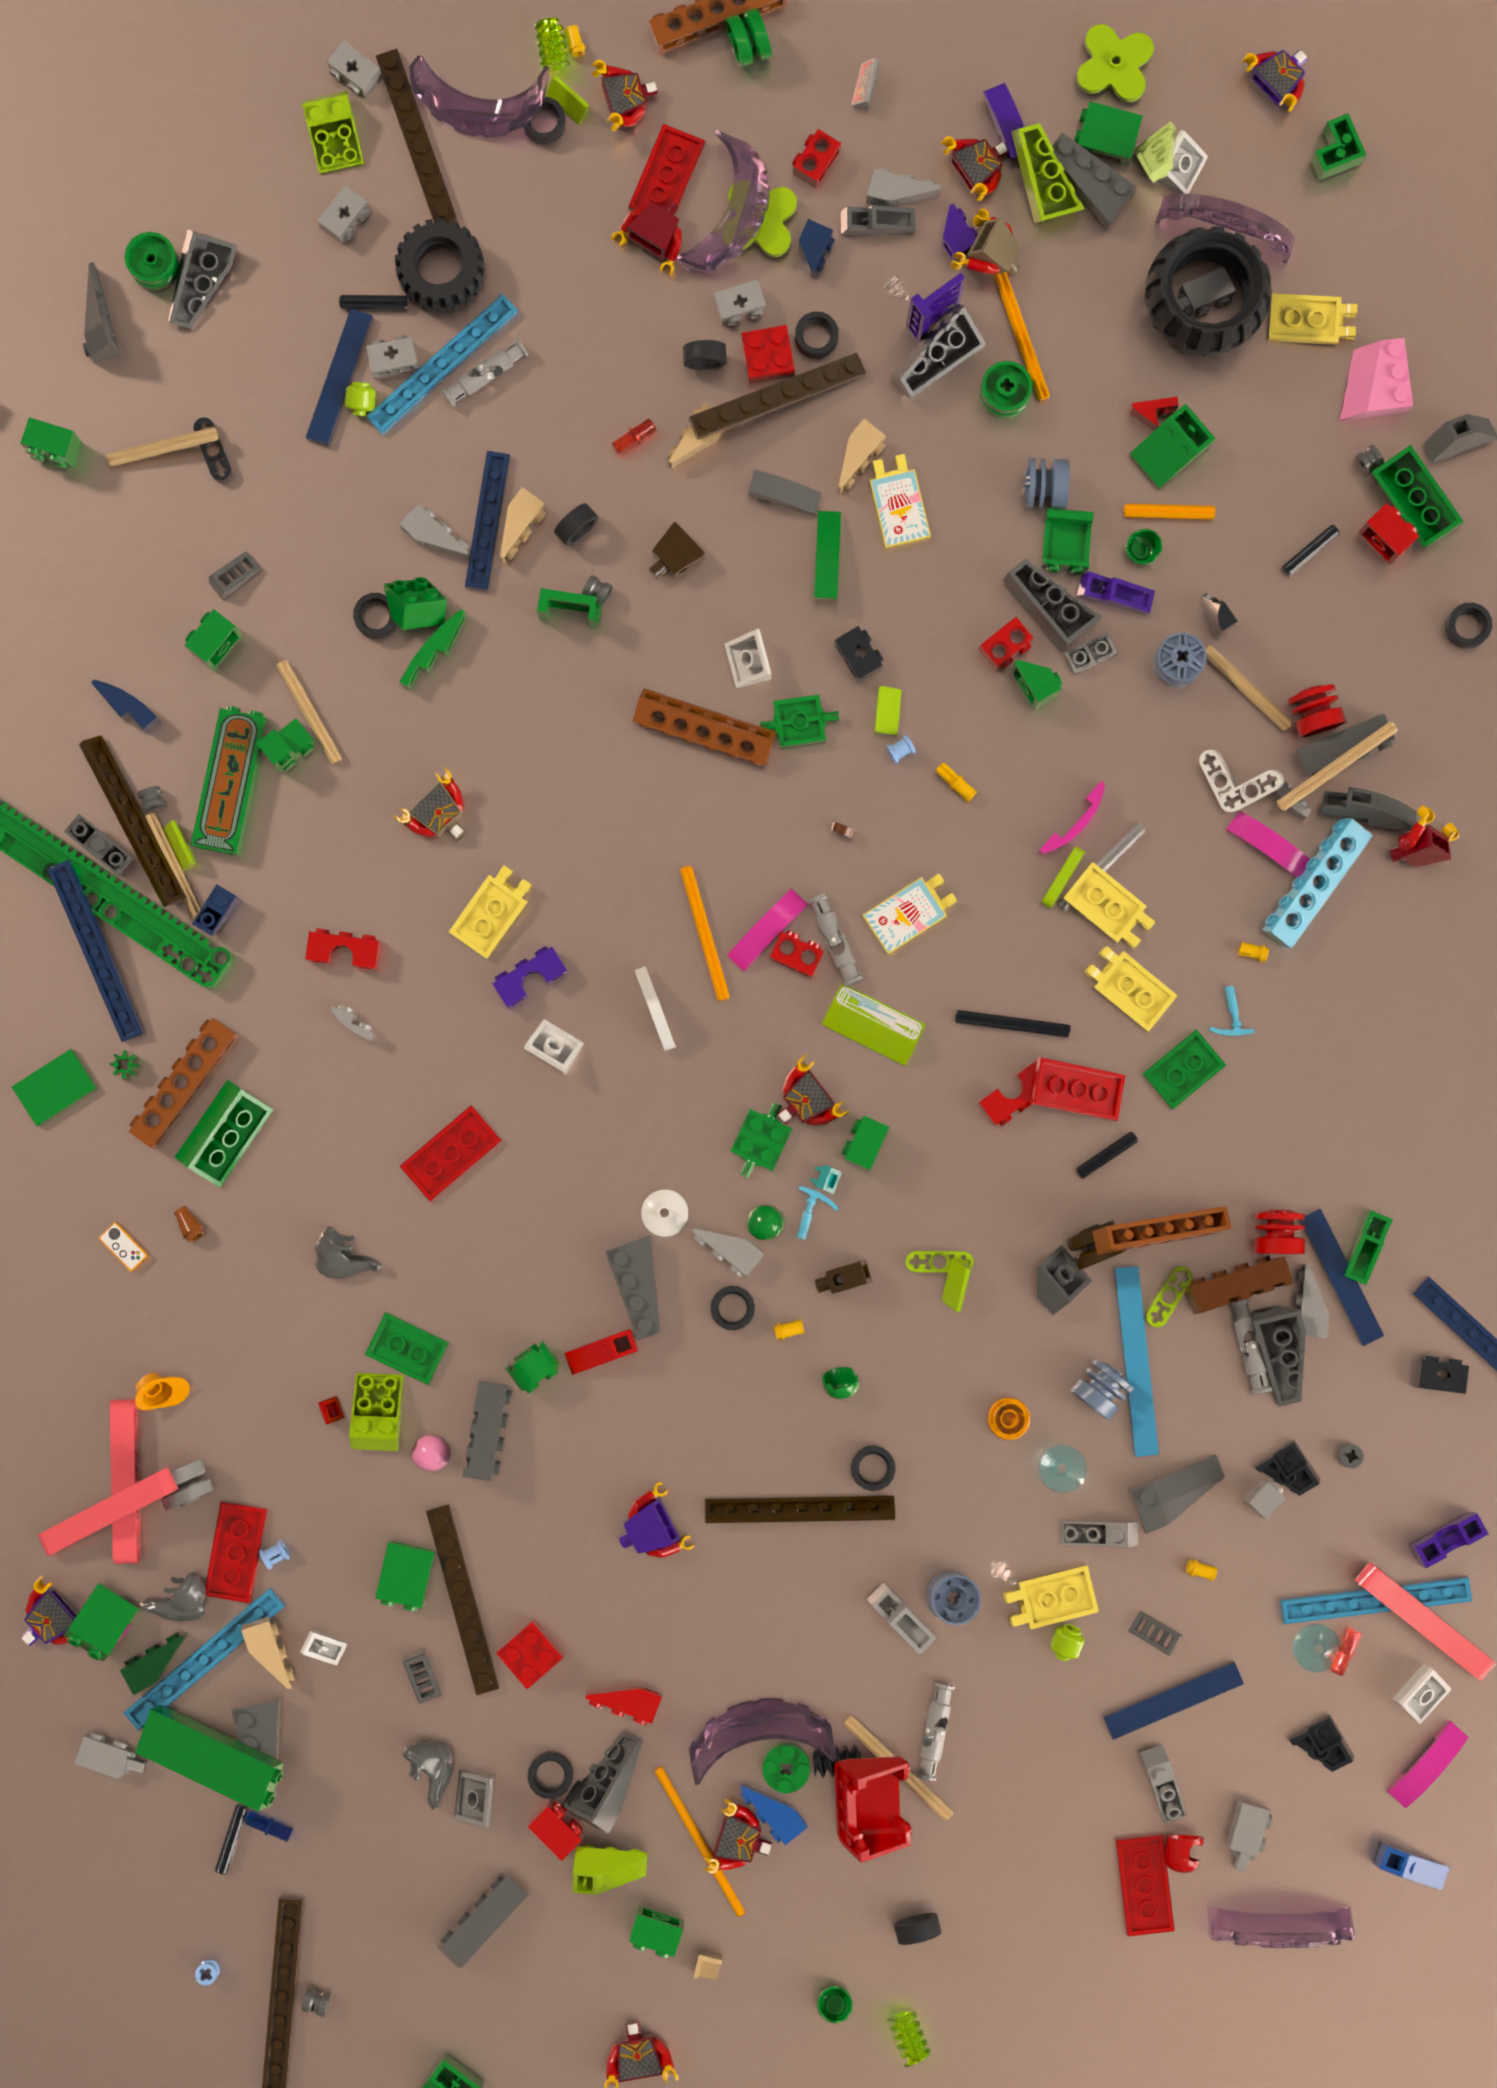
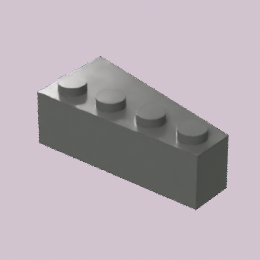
M1061 133L1052 145L1053 152L1058 161L1061 162L1067 179L1075 189L1076 196L1086 204L1091 214L1097 217L1102 223V227L1107 231L1134 196L1137 186L1064 133Z
M954 303L891 374L903 395L910 398L914 397L986 346L966 308Z
M1025 559L1009 571L1003 581L1058 648L1063 651L1094 627L1103 616L1093 612L1086 606L1087 604L1080 599L1077 600L1067 592V589L1057 585L1049 579L1050 577Z
M1385 713L1296 749L1308 777L1315 775L1387 724L1388 720ZM1394 734L1358 760L1370 756V752L1378 749L1383 751L1392 747V744L1396 743Z
M649 1235L606 1251L638 1341L661 1332L651 1236Z
M479 1381L474 1406L475 1418L472 1420L470 1429L471 1443L468 1444L466 1451L467 1468H463L462 1477L491 1481L494 1479V1475H499L501 1461H497L498 1451H503L504 1437L500 1436L502 1428H506L508 1414H504L505 1405H510L512 1391L508 1390L509 1385Z
M282 1697L236 1706L232 1709L237 1740L278 1760ZM278 1784L274 1790L275 1798L278 1796Z
M499 1875L490 1885L492 1890L487 1895L483 1893L473 1903L475 1908L470 1913L466 1911L458 1919L456 1928L453 1931L448 1930L440 1939L441 1943L437 1948L456 1967L462 1968L528 1896L510 1876L505 1875L502 1878Z

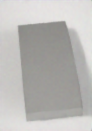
M1108 632L1087 643L1085 642L1071 649L1065 655L1074 673L1077 674L1118 654V651Z
M1273 780V781L1270 783V784H1273L1274 787L1276 786V785H1275V780ZM1284 781L1283 786L1273 792L1272 795L1278 801L1293 789L1290 788L1291 785ZM1303 800L1298 801L1287 809L1303 821L1311 811L1310 808L1306 807L1307 803Z
M341 1004L339 1008L332 1006V1013L345 1027L358 1036L372 1042L375 1033L370 1031L371 1026L359 1021L357 1025H354L357 1016L352 1014L353 1009Z

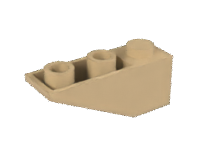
M704 402L702 407H697L692 415L713 407ZM691 425L689 428L685 426L679 436V439H681L677 447L673 446L667 456L669 467L674 468L718 440L723 431L697 440Z
M865 418L849 435L838 485V492L840 494L844 489L848 491L856 481L854 477L858 472L863 473L871 464L869 459L874 454L878 456L886 446L884 444L886 436Z
M523 487L508 505L500 559L503 563L507 559L511 560L518 551L516 547L521 541L525 542L532 533V526L535 522L539 524L546 515L545 503Z
M270 1616L242 1625L241 1631L248 1652L287 1689H291L292 1680H295L291 1666H286L284 1658H287L284 1644L279 1645L277 1636L280 1635L276 1621L272 1622Z

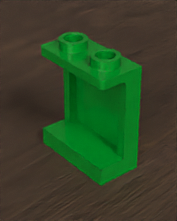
M1089 101L1088 108L1082 109L1079 122H1082L1083 126L1082 130L1076 131L1074 141L1087 151L1121 159L1120 164L1129 167L1143 115Z
M1047 508L1041 568H1046V571L1054 573L1060 572V570H1070L1069 573L1077 575L1088 571L1094 512Z
M540 588L537 613L541 621L549 622L551 608L587 613L589 614L590 628H595V623H600L602 609H600L601 604L597 603L596 596Z
M390 1540L387 1544L375 1599H380V1604L394 1606V1603L404 1605L403 1609L409 1611H417L418 1608L422 1609L425 1603V1594L436 1550Z
M98 1583L63 1636L67 1638V1642L72 1646L81 1647L86 1650L92 1659L104 1661L110 1655L138 1611V1608Z

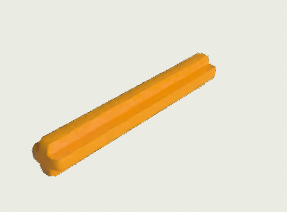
M1126 503L1123 514L1125 517L1214 519L1216 509L1215 506Z

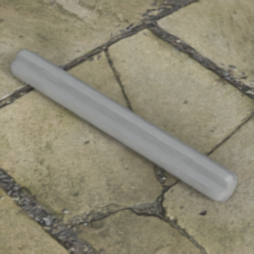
M1136 823L1096 865L1106 872L1145 833V829L1139 823ZM1062 898L1057 902V905L1063 911L1071 907Z

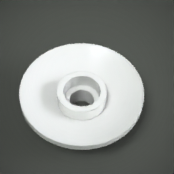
M655 1191L643 1203L641 1210L642 1221L645 1227L653 1234L663 1237L672 1236L681 1231L687 1222V1204L674 1191ZM663 1208L669 1210V1215L665 1218L660 1215V1211Z

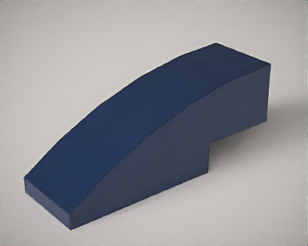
M95 679L91 682L124 721L132 716L146 733L160 722L147 706L126 691Z

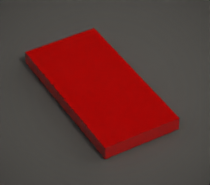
M663 124L628 209L633 211L643 206L647 207L651 203L663 207L667 200L674 202L679 208L706 140Z
M1038 1057L1030 1104L1118 1121L1126 1075Z
M470 1105L403 1162L400 1167L431 1202L502 1140L474 1107Z
M220 1501L205 1584L206 1596L249 1604L252 1602L260 1557L259 1550H261L268 1509Z
M1156 1834L1115 1839L1127 1937L1174 1932L1168 1868L1165 1862L1164 1835Z

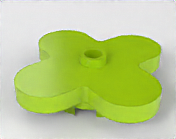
M1097 24L1091 27L1086 34L1085 47L1092 58L1083 63L1078 70L1077 84L1079 88L1088 94H1096L1105 88H1112L1120 100L1125 102L1137 101L1143 95L1146 87L1145 78L1139 68L1146 64L1153 55L1154 44L1152 39L1144 33L1137 32L1121 40L1108 25Z
M749 181L734 183L728 192V202L736 215L728 220L722 228V240L725 246L734 251H741L754 243L758 244L761 250L768 256L780 257L784 255L790 248L791 236L783 222L793 216L796 211L797 198L794 192L786 187H777L762 195L757 187ZM756 217H763V219L757 220Z

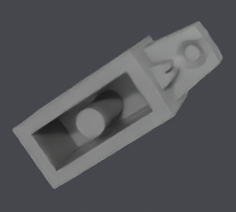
M1223 266L1183 284L1179 290V300L1176 303L1186 314H1190V316L1198 314V316L1209 312L1211 310L1210 307L1217 304L1224 306L1231 302L1235 288Z
M98 1732L88 1733L83 1737L74 1762L76 1765L116 1779L122 1778L124 1773L129 1774L130 1770L142 1773L146 1765L145 1761L135 1758L136 1753L132 1751V1748L127 1747L128 1743L117 1739L114 1742L106 1740V1736Z
M1240 1799L1226 1846L1233 1850L1232 1855L1236 1856L1234 1868L1245 1872L1248 1861H1254V1858L1258 1857L1259 1852L1264 1850L1266 1839L1263 1838L1265 1828L1269 1829L1271 1825L1272 1815H1270V1810L1267 1807Z

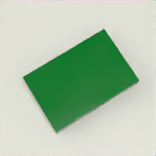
M1196 1029L1142 1073V1075L1169 1108L1173 1110L1222 1070L1226 1064Z
M69 1049L13 1085L12 1089L34 1124L39 1126L96 1090L97 1087L73 1049Z
M385 1312L365 1355L429 1385L449 1342Z

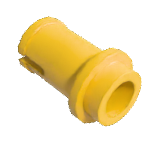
M571 25L566 27L564 33L569 45L568 53L572 57L584 55L586 46L582 43L578 26Z
M1242 941L1238 956L1257 959L1260 963L1261 961L1266 962L1269 948L1265 947L1264 944L1258 946Z
M801 1319L784 1324L778 1322V1325L773 1326L777 1340L781 1339L784 1341V1338L804 1334Z
M1197 1559L1188 1560L1185 1572L1192 1578L1197 1576L1214 1581L1217 1575V1567L1198 1562Z

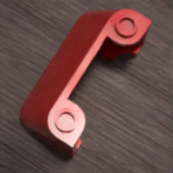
M900 1756L844 1759L836 1762L834 1767L837 1834L841 1844L860 1863L911 1846V1826L900 1816L899 1780H906L910 1773L908 1762Z

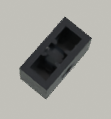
M859 626L834 641L836 649L857 683L882 670L883 665L881 662L884 661L878 649L873 650L870 642L872 640L865 629L862 631ZM857 649L861 652L865 651L864 658L860 655L855 656Z
M1425 1355L1424 1360L1417 1359L1414 1387L1466 1394L1469 1366L1462 1365L1463 1360L1448 1358V1363L1439 1362V1357ZM1437 1372H1446V1377L1441 1378L1437 1376Z

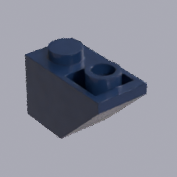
M808 219L799 238L798 247L809 275L815 278L817 271L822 272L826 263V259H824L826 251L831 252L836 239L833 238V229Z
M216 884L192 925L213 937L229 919L240 898Z

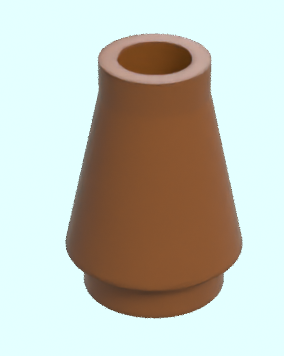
M186 1206L174 1212L182 1237L188 1243L194 1242L204 1235V1226L192 1215Z

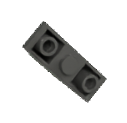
M1466 414L1445 422L1424 442L1423 446L1432 463L1497 440V434L1488 418Z
M80 814L76 816L64 831L117 876H120L134 859Z

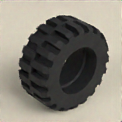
M442 218L438 219V223H433L432 219L425 220L426 225L420 226L418 223L413 226L414 232L410 233L407 231L403 236L404 242H399L397 247L398 254L395 255V270L400 286L410 301H414L415 305L421 309L427 307L428 312L435 313L436 309H440L441 313H448V309L453 307L455 311L460 310L462 303L465 302L468 305L472 302V295H478L480 284L484 282L485 263L479 243L475 236H471L469 229L465 226L460 228L459 223L453 220L450 224L446 222V219ZM439 248L456 252L461 258L462 268L453 280L443 284H433L421 277L418 266L421 259L428 252Z

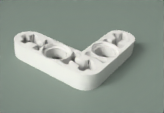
M1213 749L1206 750L1199 758L1200 766L1220 806L1226 812L1238 811L1279 790L1284 784V777L1281 772L1269 770L1237 786L1219 751ZM1208 754L1210 756L1216 757V760L1213 761V764L1215 768H1219L1221 766L1222 770L1216 771L1213 774H1211L1210 771L1215 769L1212 764L1206 763V760L1209 759ZM1219 774H1223L1227 778V784L1223 788L1217 786L1215 782ZM1269 775L1272 777L1276 776L1278 779L1275 781V787L1273 784L1263 787L1261 783L1270 779ZM1250 784L1255 785L1258 789V794L1254 798L1249 797L1246 793V788ZM1239 795L1242 796L1243 799H1240L1234 803L1235 807H1233L1232 805H1227V802L1229 801L1228 796H1230L1231 798H1235Z
M643 966L635 969L634 971L664 1051L675 1048L646 967Z

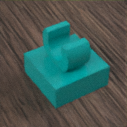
M823 1165V1167L816 1166L815 1170L821 1173L817 1180L811 1178L810 1181L816 1184L815 1187L834 1194L842 1172Z

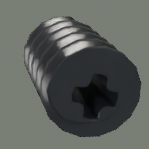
M843 1745L842 1752H839L838 1747L834 1746L832 1753H830L826 1746L821 1754L818 1747H815L813 1752L814 1776L819 1771L821 1777L824 1778L828 1770L831 1777H834L836 1762L844 1759L861 1758V1751L858 1750L856 1745H853L851 1752H849L847 1746Z

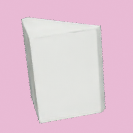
M1180 130L1174 141L1173 169L1169 171L1166 177L1157 180V182L1187 196L1208 156L1184 130Z
M760 629L751 631L724 644L736 688L771 680V671Z
M543 1020L525 1044L524 1050L566 1075L584 1043L550 1022Z
M1423 1664L1392 1699L1414 1720L1421 1724L1450 1692L1451 1688L1431 1667Z

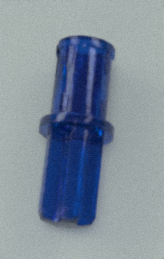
M253 1811L248 1813L245 1820L246 1825L265 1832V1836L269 1834L285 1842H288L293 1831L292 1827L274 1821L273 1817L269 1819Z

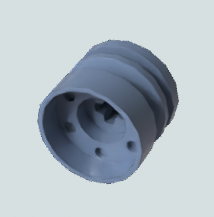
M1029 458L1024 472L1023 486L1027 507H1033L1034 497H1037L1038 507H1042L1045 497H1049L1051 508H1067L1070 484L1069 459H1053L1051 469H1046L1045 459L1041 458L1039 469H1036V459Z
M1176 633L1169 636L1155 653L1153 660L1154 673L1159 681L1166 686L1173 688L1188 686L1196 680L1205 667L1207 659L1205 647L1192 634ZM1184 655L1186 657L1184 661H1177L1178 656Z
M1094 1359L1091 1364L1099 1371L1095 1373L1087 1368L1085 1371L1092 1380L1087 1382L1079 1378L1070 1391L1090 1408L1110 1421L1119 1409L1112 1399L1116 1397L1125 1401L1127 1398L1119 1390L1122 1388L1131 1394L1134 1388L1112 1366Z
M947 1571L940 1573L928 1585L926 1593L928 1607L935 1616L947 1624L956 1626L966 1624L975 1618L980 1610V1590L972 1580L959 1572ZM951 1591L957 1594L954 1597V1602H951L949 1599L947 1600L950 1597L949 1592Z

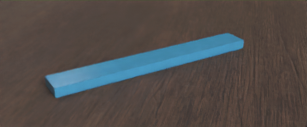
M501 294L366 416L367 420L383 435L519 313L518 310Z
M1139 1267L1114 1268L1126 1380L1134 1388L1131 1394L1128 1393L1134 1456L1159 1455Z
M1469 1577L1400 1585L1426 1607L1472 1601ZM1366 1589L1280 1600L1283 1624L1392 1611Z
M269 1588L123 1712L124 1715L138 1731L142 1729L151 1708L159 1705L169 1706L245 1641L241 1631L242 1625L268 1616L272 1618L285 1607V1604Z

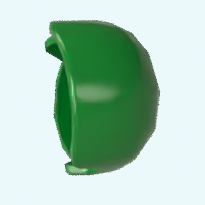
M1148 528L1132 533L1125 544L1126 556L1132 563L1140 566L1154 562L1163 549L1161 537L1156 531Z
M761 1205L755 1207L748 1215L747 1227L750 1234L756 1239L773 1240L784 1230L785 1220L783 1213L774 1206Z
M833 1368L822 1376L824 1390L832 1398L840 1400L850 1398L858 1390V1376L855 1375L852 1368Z
M830 1986L822 1990L817 1998L816 2007L819 2015L825 2021L836 2024L848 2019L852 2012L853 2000L844 1988Z

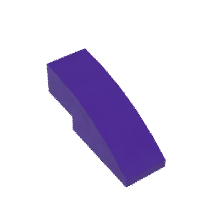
M1002 83L983 91L997 134L1001 137L1008 150L1007 157L1012 159L1017 157L1011 131L1023 128L1024 124L1006 84Z
M1087 572L1081 576L1077 596L1122 609L1150 613L1155 590L1115 577L1108 578L1093 572Z

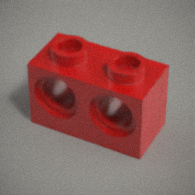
M817 129L814 135L810 134L804 144L806 148L803 153H798L792 162L794 166L793 175L814 188L818 187L841 151V142L820 129ZM823 144L827 147V150L820 152L815 147ZM807 163H811L815 166V168L811 171L805 170L803 166Z
M1015 617L983 642L978 650L995 671L1000 667L1004 670L1014 662L1012 658L1018 653L1023 655L1032 647L1030 643H1032L1034 637L1020 620ZM1014 633L1020 634L1023 641L1021 643H1014L1010 635ZM994 648H1001L1005 655L997 658L993 655L992 650Z
M788 930L786 933L781 932L769 959L812 979L824 953L820 949L821 945L808 940V943L799 940L800 936ZM785 942H789L793 945L794 950L790 954H784L781 952L780 946ZM805 952H811L815 956V961L811 964H806L802 961L801 956Z

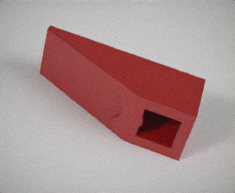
M631 1329L564 1354L571 1374L574 1375L639 1350Z
M643 1686L587 1692L585 1699L589 1700L588 1704L602 1709V1706L611 1708V1713L624 1717L625 1714L634 1717V1722L646 1726L647 1722L653 1723L663 1694Z

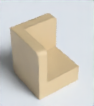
M699 1949L693 1978L698 1979V1976L717 1981L719 1968L722 1963V1955Z

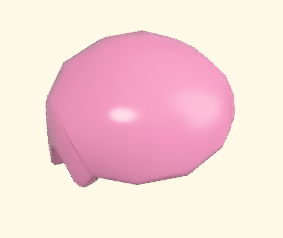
M423 1436L415 1442L412 1448L414 1463L419 1468L428 1471L441 1469L448 1463L451 1456L450 1446L440 1436Z

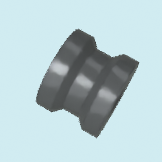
M1370 445L1364 453L1360 452L1355 456L1358 465L1366 474H1370L1376 466L1379 467L1384 464L1381 453L1374 445Z
M160 786L148 787L137 792L138 797L143 802L141 806L143 811H151L165 805L164 799L160 797Z
M1344 1444L1337 1451L1338 1462L1345 1467L1356 1468L1363 1461V1452L1356 1445Z

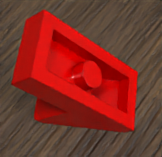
M1178 397L1131 403L1129 412L1154 431L1159 427L1157 414H1160L1161 417L1174 414L1173 412L1179 406Z

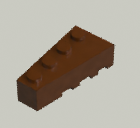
M1270 1255L1256 1259L1257 1264L1251 1266L1248 1265V1262L1234 1266L1235 1271L1227 1273L1225 1269L1213 1273L1214 1278L1205 1280L1204 1277L1191 1280L1192 1285L1185 1287L1193 1314L1231 1304L1233 1301L1244 1300L1255 1294L1266 1293L1274 1290L1276 1287L1294 1284L1286 1258L1270 1259Z

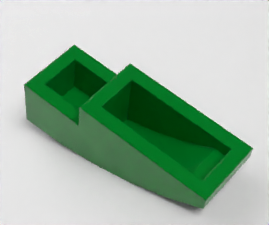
M1368 1209L1352 1249L1344 1274L1345 1277L1367 1285L1384 1246V1239L1393 1219Z

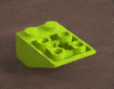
M342 91L302 100V107L319 173L363 164L364 160L348 92Z
M356 1373L349 1432L351 1449L399 1450L403 1375Z
M591 1845L576 1846L572 1893L598 1895L646 1876L648 1853L638 1849L622 1851L615 1847L600 1849Z

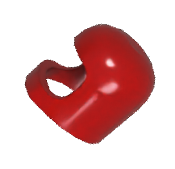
M1167 1835L1166 1865L1171 1870L1179 1873L1195 1871L1200 1861L1192 1858L1189 1852L1193 1846H1203L1204 1837L1196 1835Z

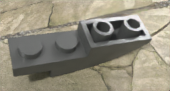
M1349 787L1348 793L1324 791L1321 814L1368 819V826L1411 831L1416 822L1417 811L1389 796Z

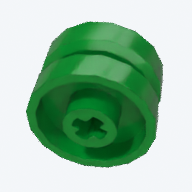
M757 8L744 11V23L737 14L725 18L729 43L741 68L753 63V52L760 61L772 57L769 37Z
M145 232L131 239L126 247L124 258L126 267L136 283L144 289L151 291L164 290L171 286L177 279L180 261L168 238L160 233Z
M1012 361L998 362L988 368L983 376L979 394L981 404L987 413L996 418L1009 419L1023 412L1029 403L1033 384L1030 374L1022 365Z

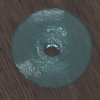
M1058 1445L1050 1448L1042 1456L1039 1464V1473L1043 1483L1055 1492L1067 1493L1077 1489L1083 1483L1086 1476L1087 1467L1084 1457L1078 1450L1067 1445ZM1060 1464H1064L1066 1466V1471L1064 1473H1059L1058 1466Z
M1320 1624L1304 1627L1296 1635L1293 1643V1653L1297 1662L1311 1672H1323L1332 1668L1338 1661L1341 1652L1338 1636L1333 1630ZM1316 1645L1322 1646L1321 1653H1315L1314 1648Z

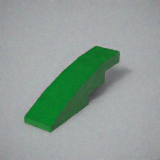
M818 511L814 599L837 600L841 512Z
M460 609L423 644L399 681L402 687L410 690L419 670L429 673L438 653L447 657L467 617L464 610Z

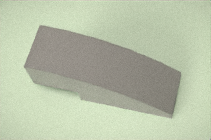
M884 1582L867 1598L870 1604L919 1655L937 1639Z

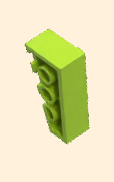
M1038 123L1011 131L1034 223L1085 209L1082 203L1079 202L1073 185L1067 179L1061 162L1058 161L1054 154V149L1041 124Z

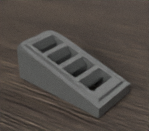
M246 551L210 575L209 584L223 600L257 574L261 568ZM243 561L250 568L248 572L241 565ZM234 568H237L242 576L239 577ZM228 573L234 579L233 582L226 576ZM219 580H222L226 586L224 587Z
M1139 1611L1128 1630L1168 1656L1173 1654L1183 1636L1142 1611ZM1143 1620H1147L1148 1622L1143 1631H1137ZM1152 1624H1154L1156 1627L1149 1638L1146 1634ZM1161 1629L1165 1632L1159 1642H1156L1155 1639ZM1170 1634L1173 1637L1168 1646L1165 1647L1163 1644Z
M421 1648L403 1655L402 1662L418 1703L420 1704L441 1696L425 1649ZM422 1660V1661L419 1662V1663L410 1665L411 1663H414V1662H416V1661ZM424 1667L426 1668V1670L423 1672L417 1673L415 1675L413 1674L414 1671H417ZM426 1677L430 1678L429 1680L417 1684L416 1682ZM433 1686V1689L420 1693L421 1689Z

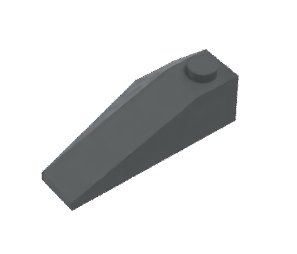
M188 229L181 254L168 323L192 329L205 309L207 302L218 289L222 279L230 271L237 248L236 244Z
M91 262L88 266L84 329L86 343H83V349L86 357H90L94 363L119 357L121 353L98 269L94 262Z
M1273 1306L1254 1311L1253 1323L1278 1407L1301 1402L1306 1329L1300 1309Z
M1216 1455L1128 1489L1145 1534L1169 1525L1225 1477Z
M624 1730L605 1751V1757L597 1765L593 1764L588 1769L590 1773L582 1782L578 1780L573 1785L562 1804L564 1809L591 1826L609 1834L621 1813L643 1739Z

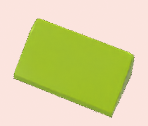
M555 75L548 87L546 96L558 101L563 107L564 113L576 124H581L590 114L589 104Z
M879 686L874 734L898 736L901 689Z
M174 820L170 821L163 830L182 870L185 871L197 865V862L179 824Z
M952 1258L942 1301L956 1312H960L971 1269L968 1260Z

